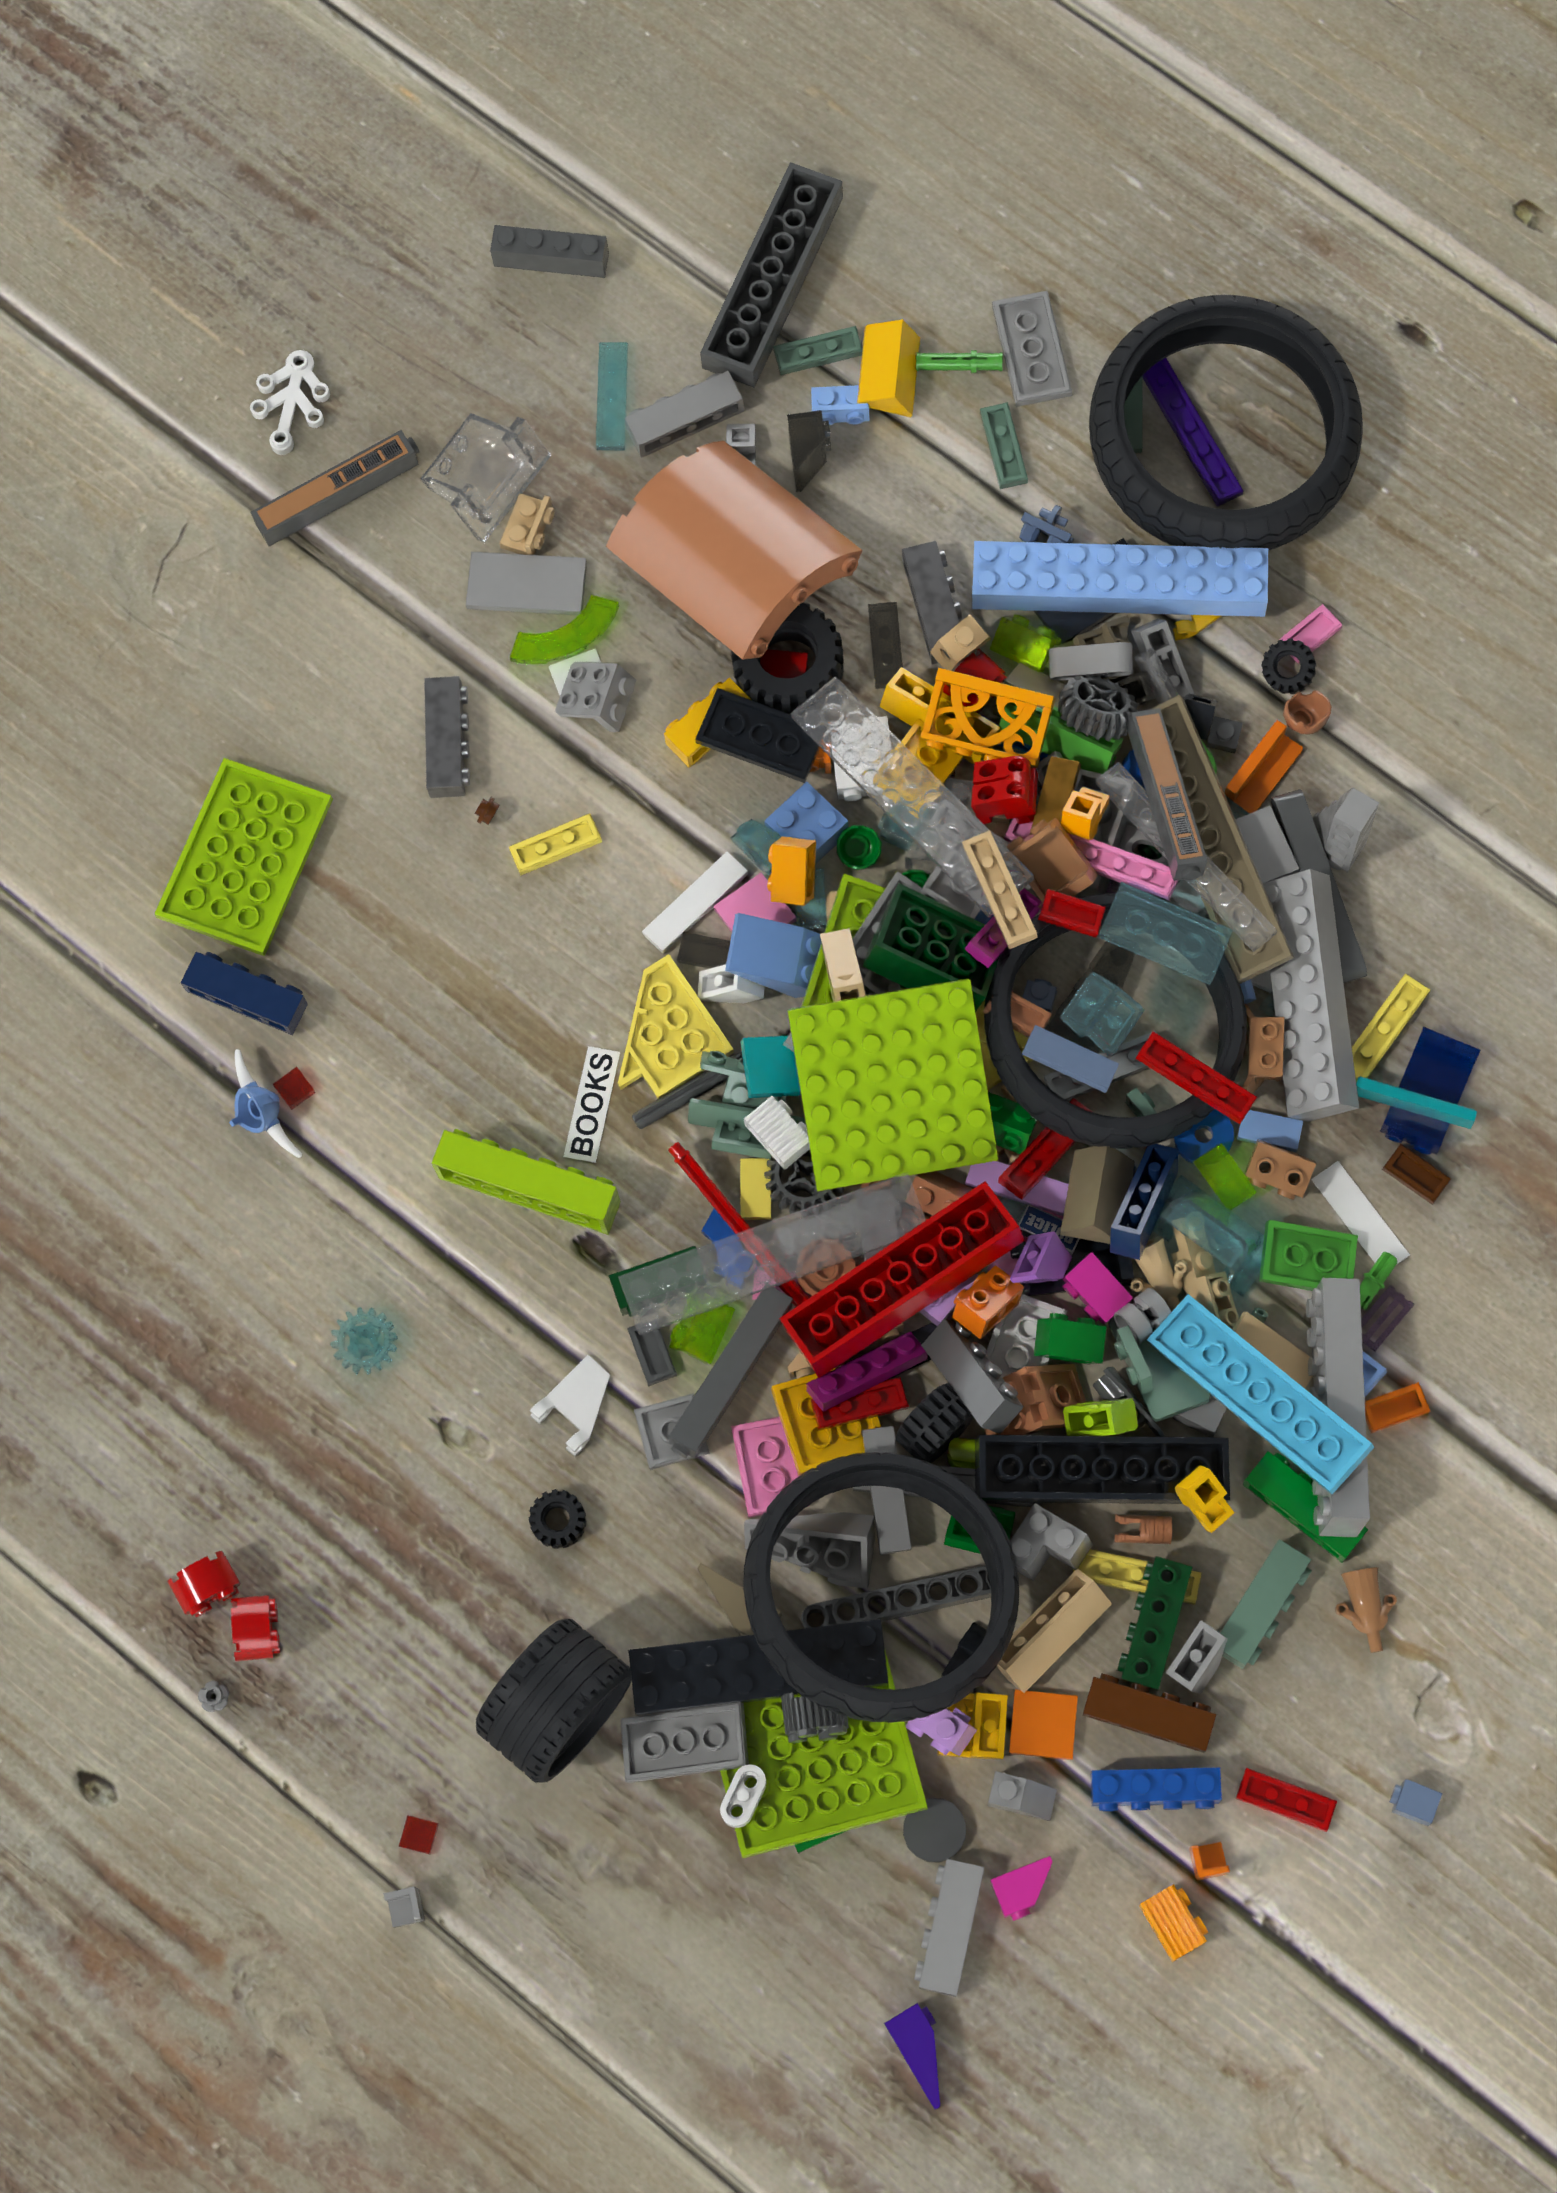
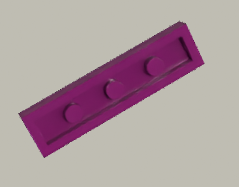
M1021 886L1018 889V893L1032 920L1041 911L1038 906L1042 901ZM994 916L965 948L977 961L988 968L1008 947Z
M910 1331L828 1372L821 1378H816L806 1383L807 1392L824 1412L926 1360L927 1352Z

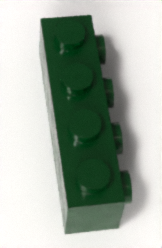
M1155 1556L1153 1562L1147 1561L1142 1579L1148 1580L1145 1593L1139 1591L1134 1610L1139 1611L1136 1623L1130 1622L1125 1639L1131 1642L1128 1654L1121 1653L1117 1671L1122 1672L1121 1679L1159 1690L1192 1566Z

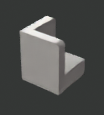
M414 1886L384 1893V1899L389 1905L393 1928L425 1921L420 1890Z

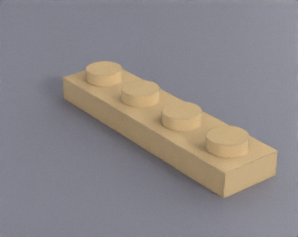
M989 830L962 841L964 851L1008 948L1012 949L1038 938L1034 925L991 831Z

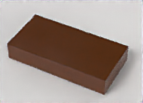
M1402 1144L1398 1146L1382 1169L1432 1205L1451 1180L1450 1177Z

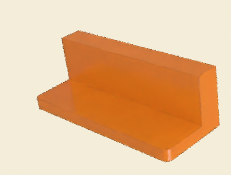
M1276 720L1225 788L1224 795L1226 799L1247 814L1257 811L1303 751L1301 745L1285 735L1287 726Z

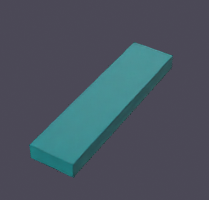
M1361 1076L1358 1077L1356 1082L1358 1097L1467 1129H1471L1475 1122L1477 1111Z

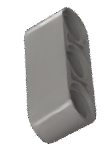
M1114 642L1049 649L1050 680L1065 681L1075 679L1076 676L1084 678L1088 674L1091 677L1099 675L1100 678L1133 674L1132 643Z

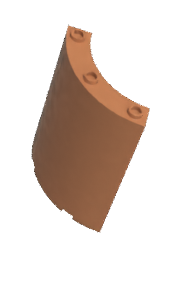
M725 441L712 442L697 447L696 453L689 457L682 455L658 472L635 496L633 500L637 503L627 516L622 514L606 544L610 551L742 660L762 657L781 624L808 596L836 579L852 576L863 551Z

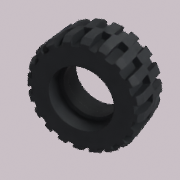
M803 602L781 624L768 644V648L775 643L787 640L798 641L807 645L813 650L816 657L814 664L807 672L794 678L775 677L762 668L760 658L742 660L731 651L734 678H736V683L752 701L796 717H800V712L807 711L808 715L815 712L817 704L821 706L826 705L830 701L829 694L837 692L839 680L842 679L844 672L842 639L840 633L836 632V625L829 618L825 620V613L818 608L812 611L810 610V604Z

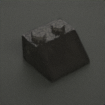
M822 410L787 415L796 492H801L827 462L826 451H831L829 421H823Z

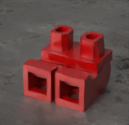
M1010 756L974 762V785L972 787L971 807L981 825L992 823L994 816L1003 814L1006 819L1016 818L1018 824L1033 822L1036 814L1038 772L1036 768H1031V762L1027 758Z

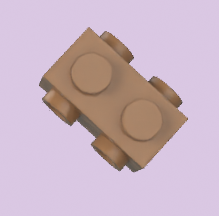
M1257 1139L1244 1173L1245 1176L1250 1177L1248 1181L1250 1184L1266 1189L1267 1184L1278 1188L1277 1194L1294 1200L1296 1195L1303 1198L1316 1162ZM1262 1162L1270 1163L1269 1168L1265 1170L1260 1169L1259 1166ZM1291 1173L1299 1174L1298 1178L1294 1181L1289 1180L1288 1176Z

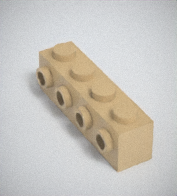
M1076 1569L1013 1633L1008 1648L996 1667L1009 1682L1025 1693L1112 1605L1111 1601L1094 1580Z

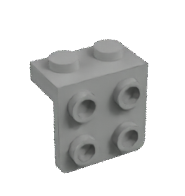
M574 662L570 666L555 711L561 717L594 718L609 732H619L634 691L636 679L619 664Z

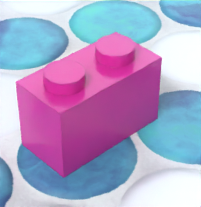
M1092 1252L1086 1255L1063 1277L1065 1284L1062 1287L1074 1300L1078 1297L1086 1305L1083 1309L1090 1319H1095V1323L1098 1320L1102 1324L1106 1323L1114 1316L1115 1312L1133 1299Z

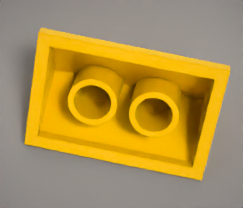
M903 319L865 326L857 404L868 403L869 408L912 417L917 377L916 355L919 352L920 337Z

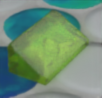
M1222 1143L1216 1144L1193 1161L1227 1211L1232 1210L1257 1193Z

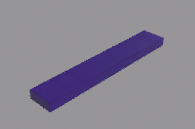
M1167 358L1159 361L1143 375V380L1216 506L1218 507L1243 495L1244 491L1169 361Z

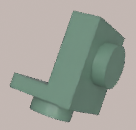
M1135 1088L1126 1094L1125 1103L1136 1117L1157 1113L1153 1109L1155 1104L1147 1093L1141 1094Z

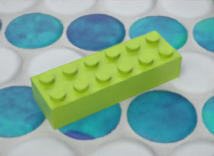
M454 1129L453 1132L444 1130L431 1163L439 1179L609 1235L621 1203L617 1188L613 1186L614 1183L611 1180L599 1176L596 1179L586 1177L583 1171L573 1167H568L567 1170L558 1168L555 1162L540 1157L538 1161L528 1158L526 1152L516 1148H511L510 1151L501 1149L498 1143L489 1139H482L481 1142L471 1139V1135L462 1130Z

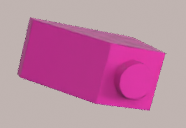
M1050 1856L990 1880L1004 1918L1011 1916L1012 1920L1016 1921L1031 1914L1029 1909L1035 1906L1052 1865Z

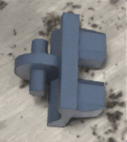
M1055 505L1052 511L1042 507L1039 516L1047 519L1046 522L1024 512L1021 518L1024 525L1019 536L1022 541L1036 542L1040 533L1049 536L1047 543H1073L1074 541L1070 533L1055 527L1058 524L1065 528L1068 523V519L1060 516L1062 507Z

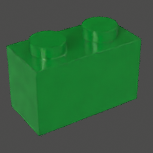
M1050 1313L1049 1318L1037 1319L1034 1356L1088 1365L1103 1364L1106 1327L1095 1325V1319L1077 1318V1322L1068 1321V1315Z

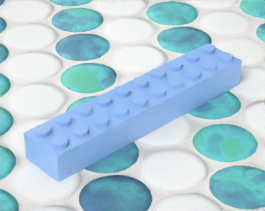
M974 541L972 609L1265 617L1268 603V548Z

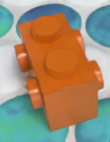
M995 1265L987 1273L981 1272L971 1288L968 1290L964 1288L958 1293L954 1299L956 1306L952 1318L981 1339L1018 1306L1024 1286L1020 1283H1012L1010 1280L1011 1276Z

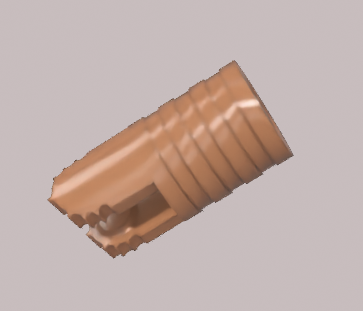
M1115 1514V1522L1119 1524L1139 1523V1535L1119 1533L1115 1535V1543L1171 1544L1172 1516Z

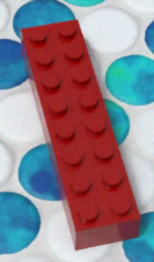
M984 1181L779 1319L817 1377L821 1378L1024 1242L1019 1225L987 1182Z

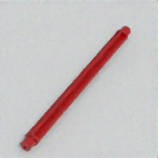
M679 1142L672 1145L668 1151L675 1158L674 1162L695 1183L786 1295L793 1298L792 1303L794 1306L797 1307L809 1299L713 1181L709 1179L703 1169L690 1155V1151L685 1150Z

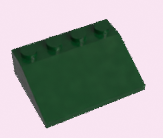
M898 883L870 944L862 967L908 989L970 979L976 1013L986 998L999 957L988 968L965 950L968 943L985 924Z

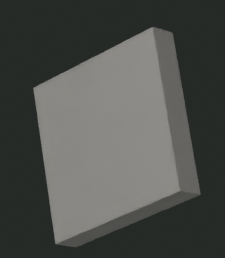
M693 1393L634 1409L650 1470L693 1459L689 1455L687 1458L676 1454L671 1449L672 1445L669 1444V1435L693 1399ZM707 1442L697 1457L710 1454Z

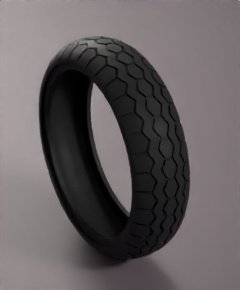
M1210 295L1178 302L1154 313L1134 327L1120 341L1107 359L1096 382L1090 406L1089 433L1095 465L1109 494L1133 522L1152 536L1172 546L1268 548L1269 551L1307 533L1324 519L1341 499L1353 477L1359 460L1363 435V418L1359 394L1351 372L1340 353L1317 328L1292 311L1265 300L1238 295ZM1234 344L1261 351L1290 368L1312 393L1324 422L1326 436L1325 457L1314 474L1304 484L1287 496L1270 504L1249 509L1226 510L1201 506L1187 501L1156 481L1141 464L1131 446L1125 425L1124 405L1139 379L1159 361L1171 354L1194 346Z

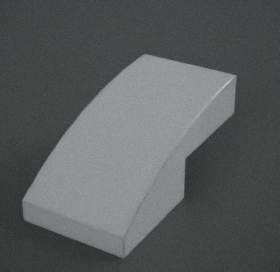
M727 424L726 443L756 466L755 424Z

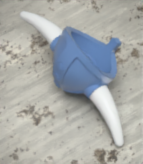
M236 1049L235 1068L241 1088L238 1089L235 1096V1118L229 1122L232 1127L240 1125L254 1133L266 1131L285 1150L297 1158L302 1157V1153L289 1140L277 1118L280 1108L279 1096L257 1085L245 1066L241 1050Z

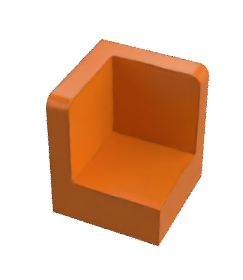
M1221 1842L1190 1847L1189 1851L1196 1881L1228 1875L1230 1869L1229 1865H1226Z

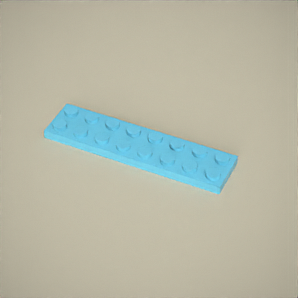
M1189 1294L1147 1339L1149 1344L1330 1494H1333L1374 1449L1373 1444Z

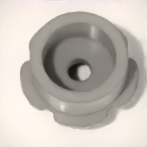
M210 1681L205 1684L204 1688L200 1689L198 1700L202 1703L204 1710L208 1712L220 1711L228 1703L229 1691L225 1685H220L217 1681ZM212 1694H216L215 1699H211Z

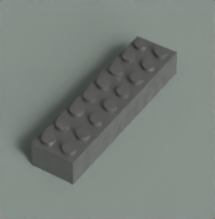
M791 162L789 163L700 352L702 369L713 373L729 371L734 381L755 388L843 199L841 180Z

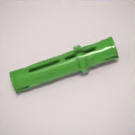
M971 350V353L917 352L916 370H971V373H977V370L1002 371L1003 352L977 353V350Z

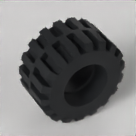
M946 1383L934 1389L908 1415L897 1432L896 1441L914 1458L932 1463L948 1449L951 1440L962 1435L974 1417L951 1385Z

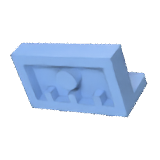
M859 385L811 387L812 423L829 426L841 422L857 425L870 421L869 404H857Z

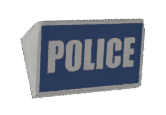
M1030 1204L1027 1205L1018 1224L1023 1236L1029 1237L1055 1231L1071 1256L1079 1242V1238L1060 1235L1063 1219Z

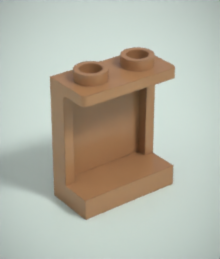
M1056 817L1048 823L1043 819L1030 829L1031 835L1025 839L1019 836L1006 846L1008 851L1003 859L1006 863L1010 860L1014 863L1042 902L1038 906L1040 909L1047 889L1074 897L1092 885L1098 877L1097 872Z

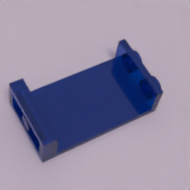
M1423 1027L1399 1088L1458 1105L1480 1049ZM1390 1106L1380 1132L1385 1133V1137L1393 1142L1402 1143L1404 1141L1414 1145V1149L1420 1153L1427 1155L1434 1153L1437 1155L1450 1123Z

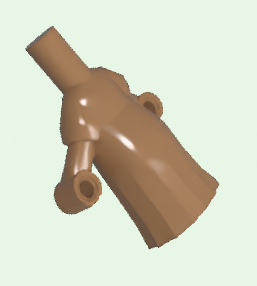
M1377 1567L1341 1574L1354 1612L1349 1610L1346 1603L1337 1604L1335 1607L1337 1615L1350 1620L1358 1631L1367 1634L1371 1653L1383 1651L1379 1632L1387 1624V1615L1397 1602L1395 1595L1388 1594L1383 1598L1384 1605L1381 1607L1378 1582L1379 1568ZM1387 1598H1391L1392 1603H1389ZM1340 1606L1344 1607L1343 1612L1339 1610Z

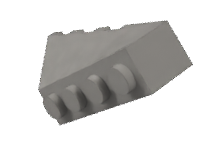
M1351 788L1341 795L1338 801L1334 800L1329 807H1324L1320 813L1317 812L1313 816V821L1330 867L1336 870L1343 869L1346 872L1350 870L1367 843L1379 802L1355 788Z

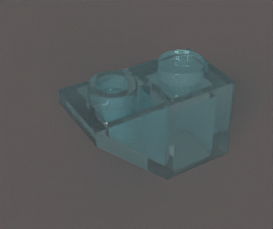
M751 819L741 824L737 832L730 839L761 871L768 875L771 874L772 863L768 860L769 849L781 836L778 832Z

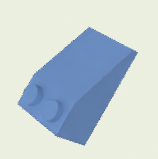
M737 913L735 914L725 971L794 998L804 997L821 945L820 934L804 927Z

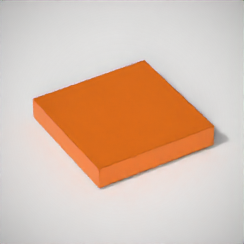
M1015 1689L1009 1754L1073 1760L1078 1696L1026 1691L1023 1693L1021 1690Z

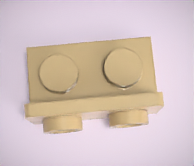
M519 494L499 543L501 549L517 554L534 555L536 549L540 550L545 539L544 529L546 524L550 525L555 514L551 497L544 495L543 500Z

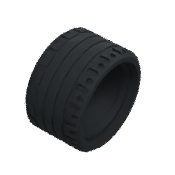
M573 1619L556 1621L522 1652L493 1688L477 1715L476 1732L484 1740L490 1742V1745L497 1751H501L502 1755L510 1762L513 1761L514 1765L522 1772H525V1775L535 1783L548 1782L577 1757L614 1712L631 1684V1668L621 1659H618L610 1650H606V1647L598 1640H594V1637L586 1630H583Z

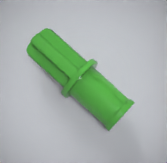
M1383 1252L1370 1272L1364 1273V1279L1360 1284L1361 1309L1366 1311L1378 1291L1384 1289L1385 1285L1383 1283L1397 1264V1258L1392 1254Z

